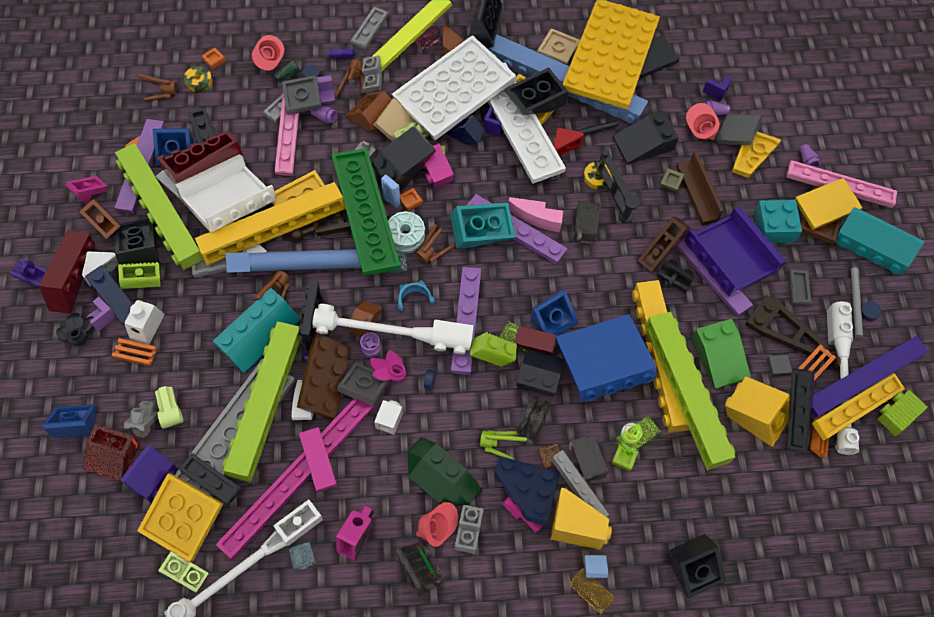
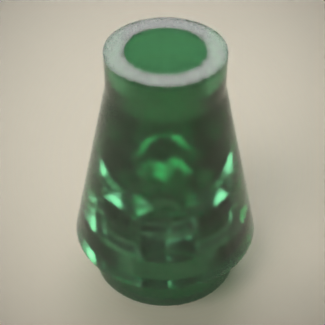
M293 60L287 61L274 76L281 83L297 76L300 69Z

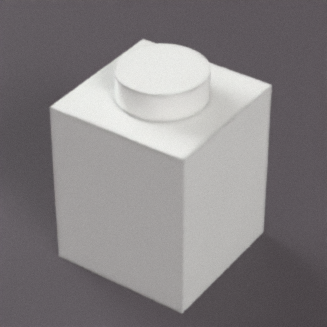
M383 400L374 421L375 428L395 435L403 415L402 406L392 400L389 402Z

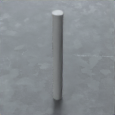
M852 268L851 283L855 337L862 338L863 326L859 269Z

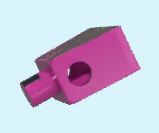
M363 506L360 512L352 511L336 536L337 553L356 561L372 529L371 517L374 511L371 508Z

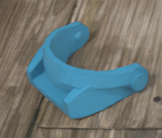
M422 280L416 283L400 285L397 305L400 311H403V298L411 292L425 294L431 305L435 302L434 297H431L429 290Z

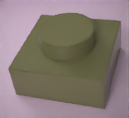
M667 168L660 186L678 192L684 179V174Z

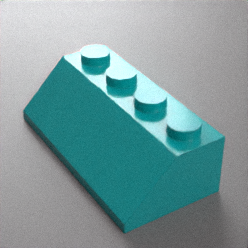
M854 207L839 228L834 243L872 261L876 265L890 270L892 273L902 276L925 241Z
M270 288L216 337L213 342L218 350L245 374L263 357L264 348L266 345H269L271 340V329L275 328L277 321L296 326L301 322V319L288 303Z

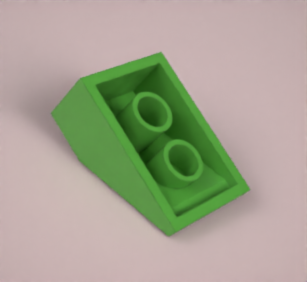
M732 319L695 330L691 340L714 390L742 382L745 377L751 378L741 337Z

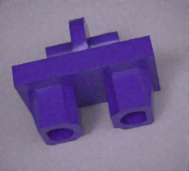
M20 258L17 266L9 274L39 288L38 285L47 269Z

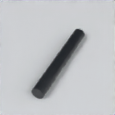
M613 120L574 131L587 135L618 127V122Z

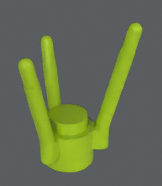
M482 431L480 447H485V452L515 460L513 457L493 449V447H497L498 440L527 441V438L516 436L524 435L523 431Z

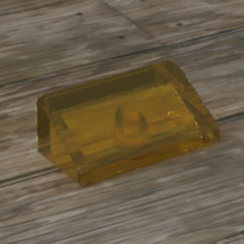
M584 568L569 582V585L600 614L615 599L595 578H586Z

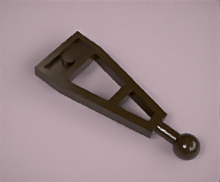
M384 206L387 219L389 220L388 212H387V210H386V208H385V206ZM341 210L314 221L312 226L292 230L289 233V237L293 242H301L304 236L316 232L317 236L351 230L349 222L344 223L340 215L346 210ZM334 217L336 218V221L338 223L335 225L319 227L321 224L327 222L328 220Z
M768 295L764 297L745 324L760 335L809 356L815 349L798 342L803 335L816 347L820 344L823 348L827 347V344L785 306ZM777 313L798 330L793 339L767 328ZM819 351L814 358L818 359L823 353ZM836 356L832 361L833 368L840 371V357Z

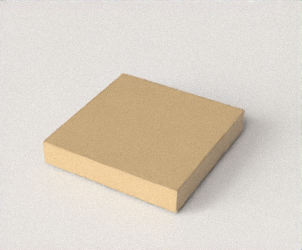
M551 28L537 52L568 65L576 52L580 40Z
M393 98L373 125L393 142L397 139L393 133L416 121Z

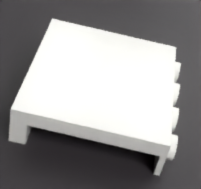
M240 154L175 184L179 199L210 233L276 200L273 186L266 187L245 166L244 159Z

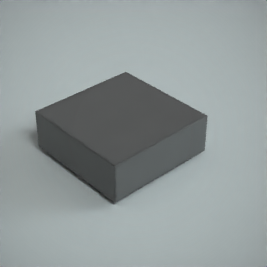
M774 355L767 358L771 376L792 374L788 355Z

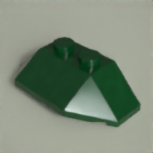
M420 437L407 451L408 478L439 505L443 502H450L453 505H470L482 491V488L469 471L437 443Z

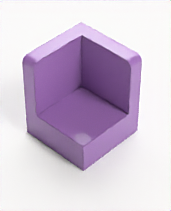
M331 75L317 77L321 103H334L335 97Z
M100 297L92 301L97 309L87 316H93L90 323L97 332L116 318L111 308Z

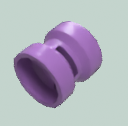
M372 332L364 334L360 340L363 355L368 358L378 356L381 351L378 335Z

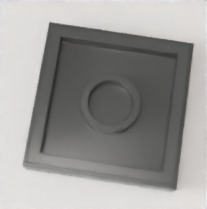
M316 75L282 82L288 115L322 108Z
M727 114L716 139L717 144L751 146L762 121L761 115Z
M355 362L338 385L337 391L374 406L390 380H377L372 376L375 370Z

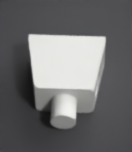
M137 300L131 306L130 313L125 321V327L130 340L149 345L165 314L156 306Z

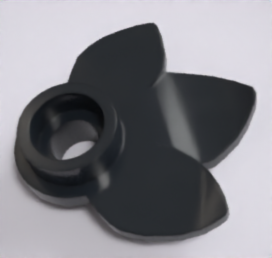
M71 313L65 320V326L56 329L58 338L62 341H68L75 346L83 345L87 341V333L93 328L90 323L93 316L83 319L79 313Z

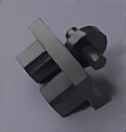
M672 259L669 261L665 260L657 274L658 277L668 282L666 287L670 289L674 285L684 292L688 291L695 278L693 271L690 269L682 270L678 267V263Z

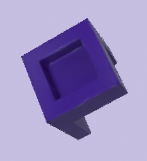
M726 76L722 83L712 79L707 80L703 93L721 101L730 86L732 78Z
M490 107L484 119L483 132L500 137L503 131L502 123L493 116V108Z

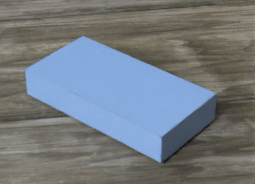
M385 175L381 178L383 199L394 208H398L401 205L399 185Z

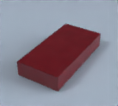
M519 326L514 343H516L517 347L552 355L557 335Z

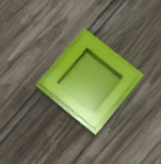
M619 444L611 464L631 472L638 451Z

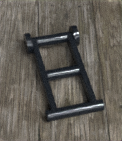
M604 149L596 170L601 174L620 210L619 220L622 223H630L633 219L632 211L639 207L640 199L636 195H631L609 154L610 151Z

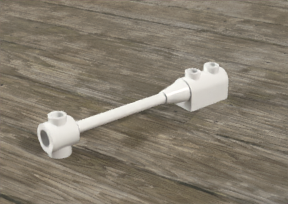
M835 302L827 310L828 345H834L838 357L841 358L840 379L849 375L848 359L853 341L852 307L848 302ZM851 424L837 432L835 448L838 453L846 455L859 453L858 431L851 428Z
M319 304L318 308H315L312 325L313 328H316V333L328 334V330L333 331L338 325L412 336L415 339L434 345V350L446 351V347L454 348V353L465 354L466 350L470 351L474 326L434 320L433 327L407 328L339 318L336 311H334V306L328 304Z
M307 500L274 525L275 532L263 543L259 550L192 600L182 598L178 602L172 603L164 611L165 616L195 617L198 605L265 555L291 545L323 520L322 516L311 501Z

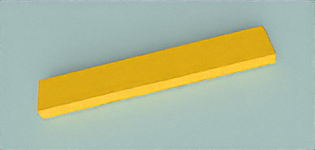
M892 373L815 420L812 424L824 441L899 394L905 388L895 373Z

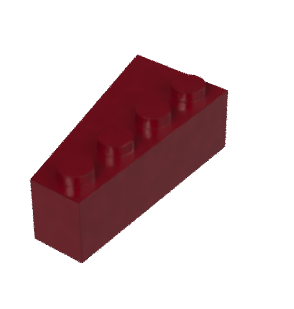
M229 131L207 138L204 143L191 144L188 149L182 151L178 149L172 151V155L166 157L161 155L157 159L166 175L174 184H177L238 154L241 156L243 154L238 141Z
M68 230L38 285L49 311L72 313L83 281L82 273L87 252H93L95 248V242L92 240L90 233Z

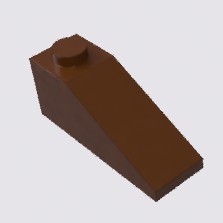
M672 217L637 261L650 272H653L683 241L692 228L678 217Z

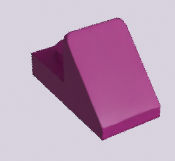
M97 176L68 181L65 184L85 205L90 202L91 195L106 192L108 188Z

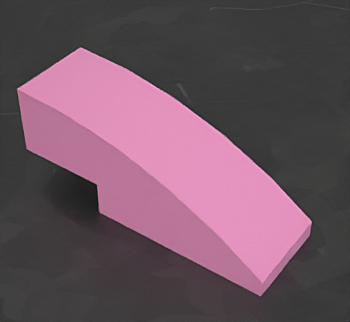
M509 197L510 212L516 217L536 227L560 233L563 211L546 209V202Z

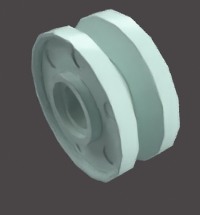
M404 211L393 215L388 220L397 252L411 253L421 247L425 238V226L423 220L418 215Z

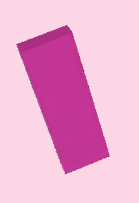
M319 427L299 433L316 491L320 492L337 486Z

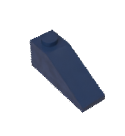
M100 265L85 277L120 322L125 325L133 304L104 267Z

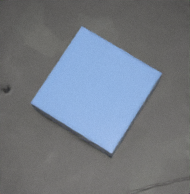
M585 555L586 578H608L606 555Z

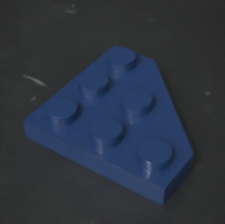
M499 456L494 474L495 479L498 483H502L506 489V494L514 504L518 505L526 521L547 526L559 472Z

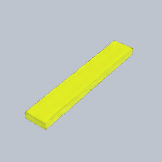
M432 0L373 55L380 56L382 71L452 6L449 0Z

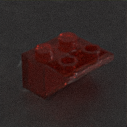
M95 424L86 442L83 469L121 481L128 471L140 443L132 435Z

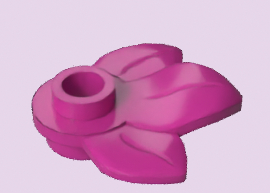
M389 350L385 359H370L371 367L375 370L372 376L377 380L398 382L405 378L406 370L402 365V359L393 351Z

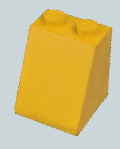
M745 377L742 382L737 384L734 394L728 397L725 402L727 417L773 447L789 423L790 394Z
M561 488L557 498L550 540L600 550L604 544H607L608 539L610 540L612 527L608 526L609 519L567 489Z

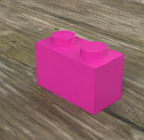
M440 144L433 146L436 152L421 168H425L427 173L425 174L428 184H432L434 189L454 181V174Z

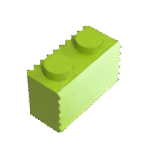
M158 262L118 265L120 289L160 287Z
M486 332L472 339L470 355L503 367L510 364V362H515L517 345Z
M910 390L905 394L900 392L892 399L895 402L892 406L888 403L879 411L882 415L878 418V421L890 433H893V436H897L923 413L928 406Z

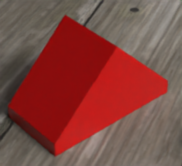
M557 128L554 148L559 157L581 146L584 134L578 131Z

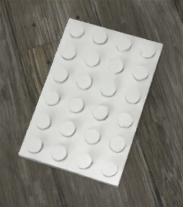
M472 35L392 93V97L436 140L516 81L517 78L508 67Z

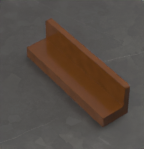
M694 152L691 160L677 163L676 169L684 174L682 182L703 226L719 221L724 210L698 152Z

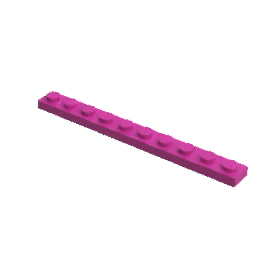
M354 398L326 427L321 436L328 457L376 407V403L372 406ZM305 452L290 465L218 541L216 546L231 560L242 551L312 476Z

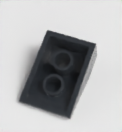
M549 67L504 88V91L522 115L552 112L566 105L567 89Z
M664 111L648 115L613 135V139L627 165L674 151L679 139Z
M412 126L383 148L371 164L381 177L387 175L399 185V190L403 191L436 150L417 128Z
M149 218L119 224L121 227L115 232V255L118 264L127 265L129 263L131 265L133 263L135 265L136 263L143 264L145 262L147 264L149 262L151 264L152 262H158L160 265L154 224L151 223Z

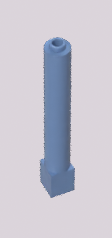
M356 249L226 253L227 273L361 268Z

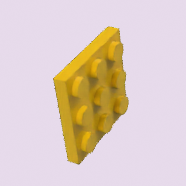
M168 473L137 531L188 562H193L224 503L177 476Z

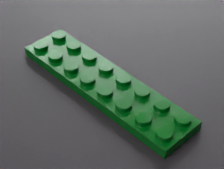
M367 148L332 154V161L344 199V206L363 276L399 270L401 268Z

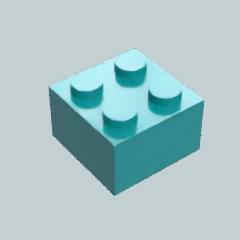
M796 200L759 201L754 210L756 226L771 243H795L802 233Z

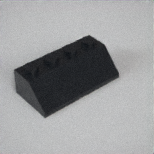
M478 0L468 38L473 35L486 48L494 47L503 8L501 0Z

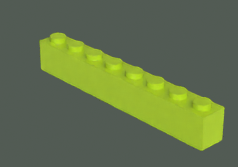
M133 143L115 152L118 160H115L120 170H125L123 175L128 184L133 183L134 186L131 189L136 197L140 195L141 199L138 201L144 210L148 209L149 213H147V216L151 223L157 224L155 230L160 238L164 236L165 241L163 243L168 252L173 251L174 254L171 257L176 266L180 264L183 270L203 261L204 258L137 145Z
M671 312L649 317L645 327L706 469L710 470L731 463L735 458V449L726 437V429L718 419V411L710 401V393L702 383V375L694 365V357L686 347V339L678 329L677 319L673 317Z
M277 321L275 328L271 329V340L269 345H266L264 348V359L258 365L257 379L252 382L250 398L244 403V415L238 420L236 437L232 438L229 456L225 457L222 468L227 477L252 482L302 335L299 334V326Z

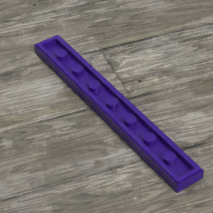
M915 336L814 394L813 416L817 418L929 351L918 336Z

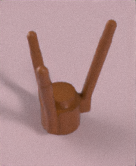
M353 60L335 93V97L339 95L347 79L351 80V78H358L359 76L361 77V93H365L363 90V63L361 61Z
M142 74L137 75L141 80L160 84V90L164 92L162 95L145 97L144 101L162 98L171 99V95H176L177 93L176 81L163 80Z
M437 224L430 230L415 254L425 264L428 261L433 263L437 258L456 247V243H453L439 253L433 254L435 250L431 245L442 232V228H439L432 237Z
M278 270L270 281L254 296V299H260L271 287L276 290L283 289L281 297L284 299L290 287V284H288L289 276L285 272Z

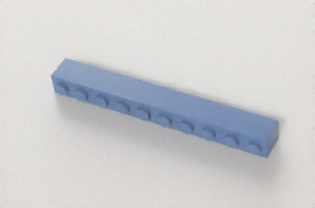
M497 34L494 47L487 48L502 63L506 62L510 70L525 77L534 75L549 67L563 84L570 67ZM570 92L567 95L598 110H602L613 117L622 119L629 124H634L641 120L648 104L647 100L634 94L628 110Z

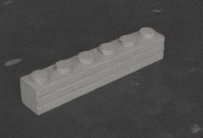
M562 450L554 455L550 460L575 495L607 517L609 515L565 452Z

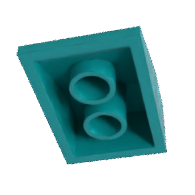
M508 203L457 206L450 213L457 249L478 247L515 238Z

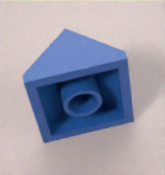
M190 128L152 129L156 165H160L157 157L172 155V151L188 149L191 144L195 143Z
M564 289L534 307L530 319L538 331L557 336L579 323Z
M96 404L56 407L43 423V429L53 438L95 435Z

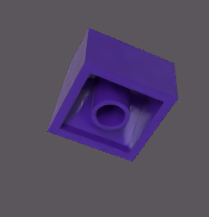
M147 445L122 477L121 481L132 492L152 504L167 474L175 475L178 469L150 445Z

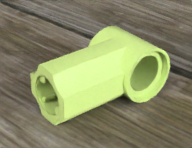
M164 386L155 391L159 407L157 412L162 429L183 423L182 413L177 405L174 389Z

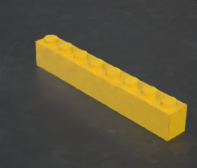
M333 182L226 225L212 233L203 234L196 237L195 240L206 265L226 258V253H239L344 210V199L337 185Z
M656 280L636 283L635 289L632 291V299L637 304L636 315L641 320L640 331L641 335L645 336V346L657 367L656 379L653 380L655 389H658L659 407L663 408L664 412L663 424L668 428L669 433L689 430L645 327L649 317L667 313L660 282Z

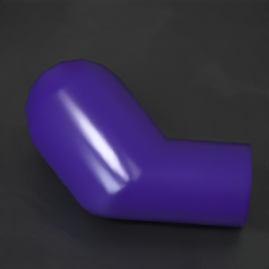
M347 47L345 49L329 50L328 55L330 59H351L354 56V49Z

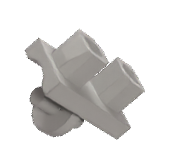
M148 401L140 402L139 408L131 410V416L124 422V428L132 427L133 433L138 437L147 436L151 430L150 426L158 419V413L154 411V403Z

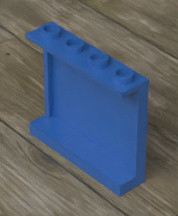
M629 314L556 336L557 350L559 354L562 353L578 389L580 402L592 401L597 397L611 395L616 391L630 389L636 385L649 383L656 379L657 367Z

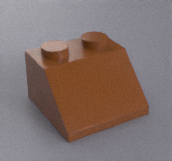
M385 91L368 93L345 117L365 131H375L378 128L373 124L391 99Z

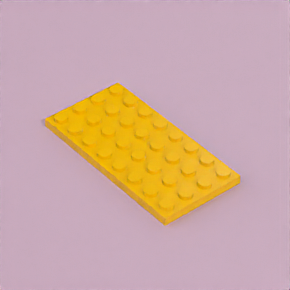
M596 0L564 79L563 86L570 93L628 110L660 16L606 0Z

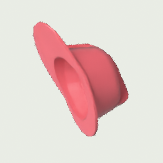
M273 35L263 36L252 52L254 64L262 70H273L284 54L282 41Z
M698 103L688 110L686 120L692 133L697 138L703 140H714V136L718 133L720 122L713 109L708 104Z
M443 502L433 511L423 515L419 520L416 535L429 542L433 547L440 546L457 528L459 515L455 506L450 502Z

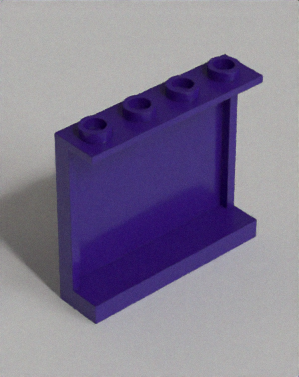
M740 206L735 208L730 216L694 232L690 229L684 239L687 247L692 250L699 262L705 266L709 274L729 297L778 272L786 262Z

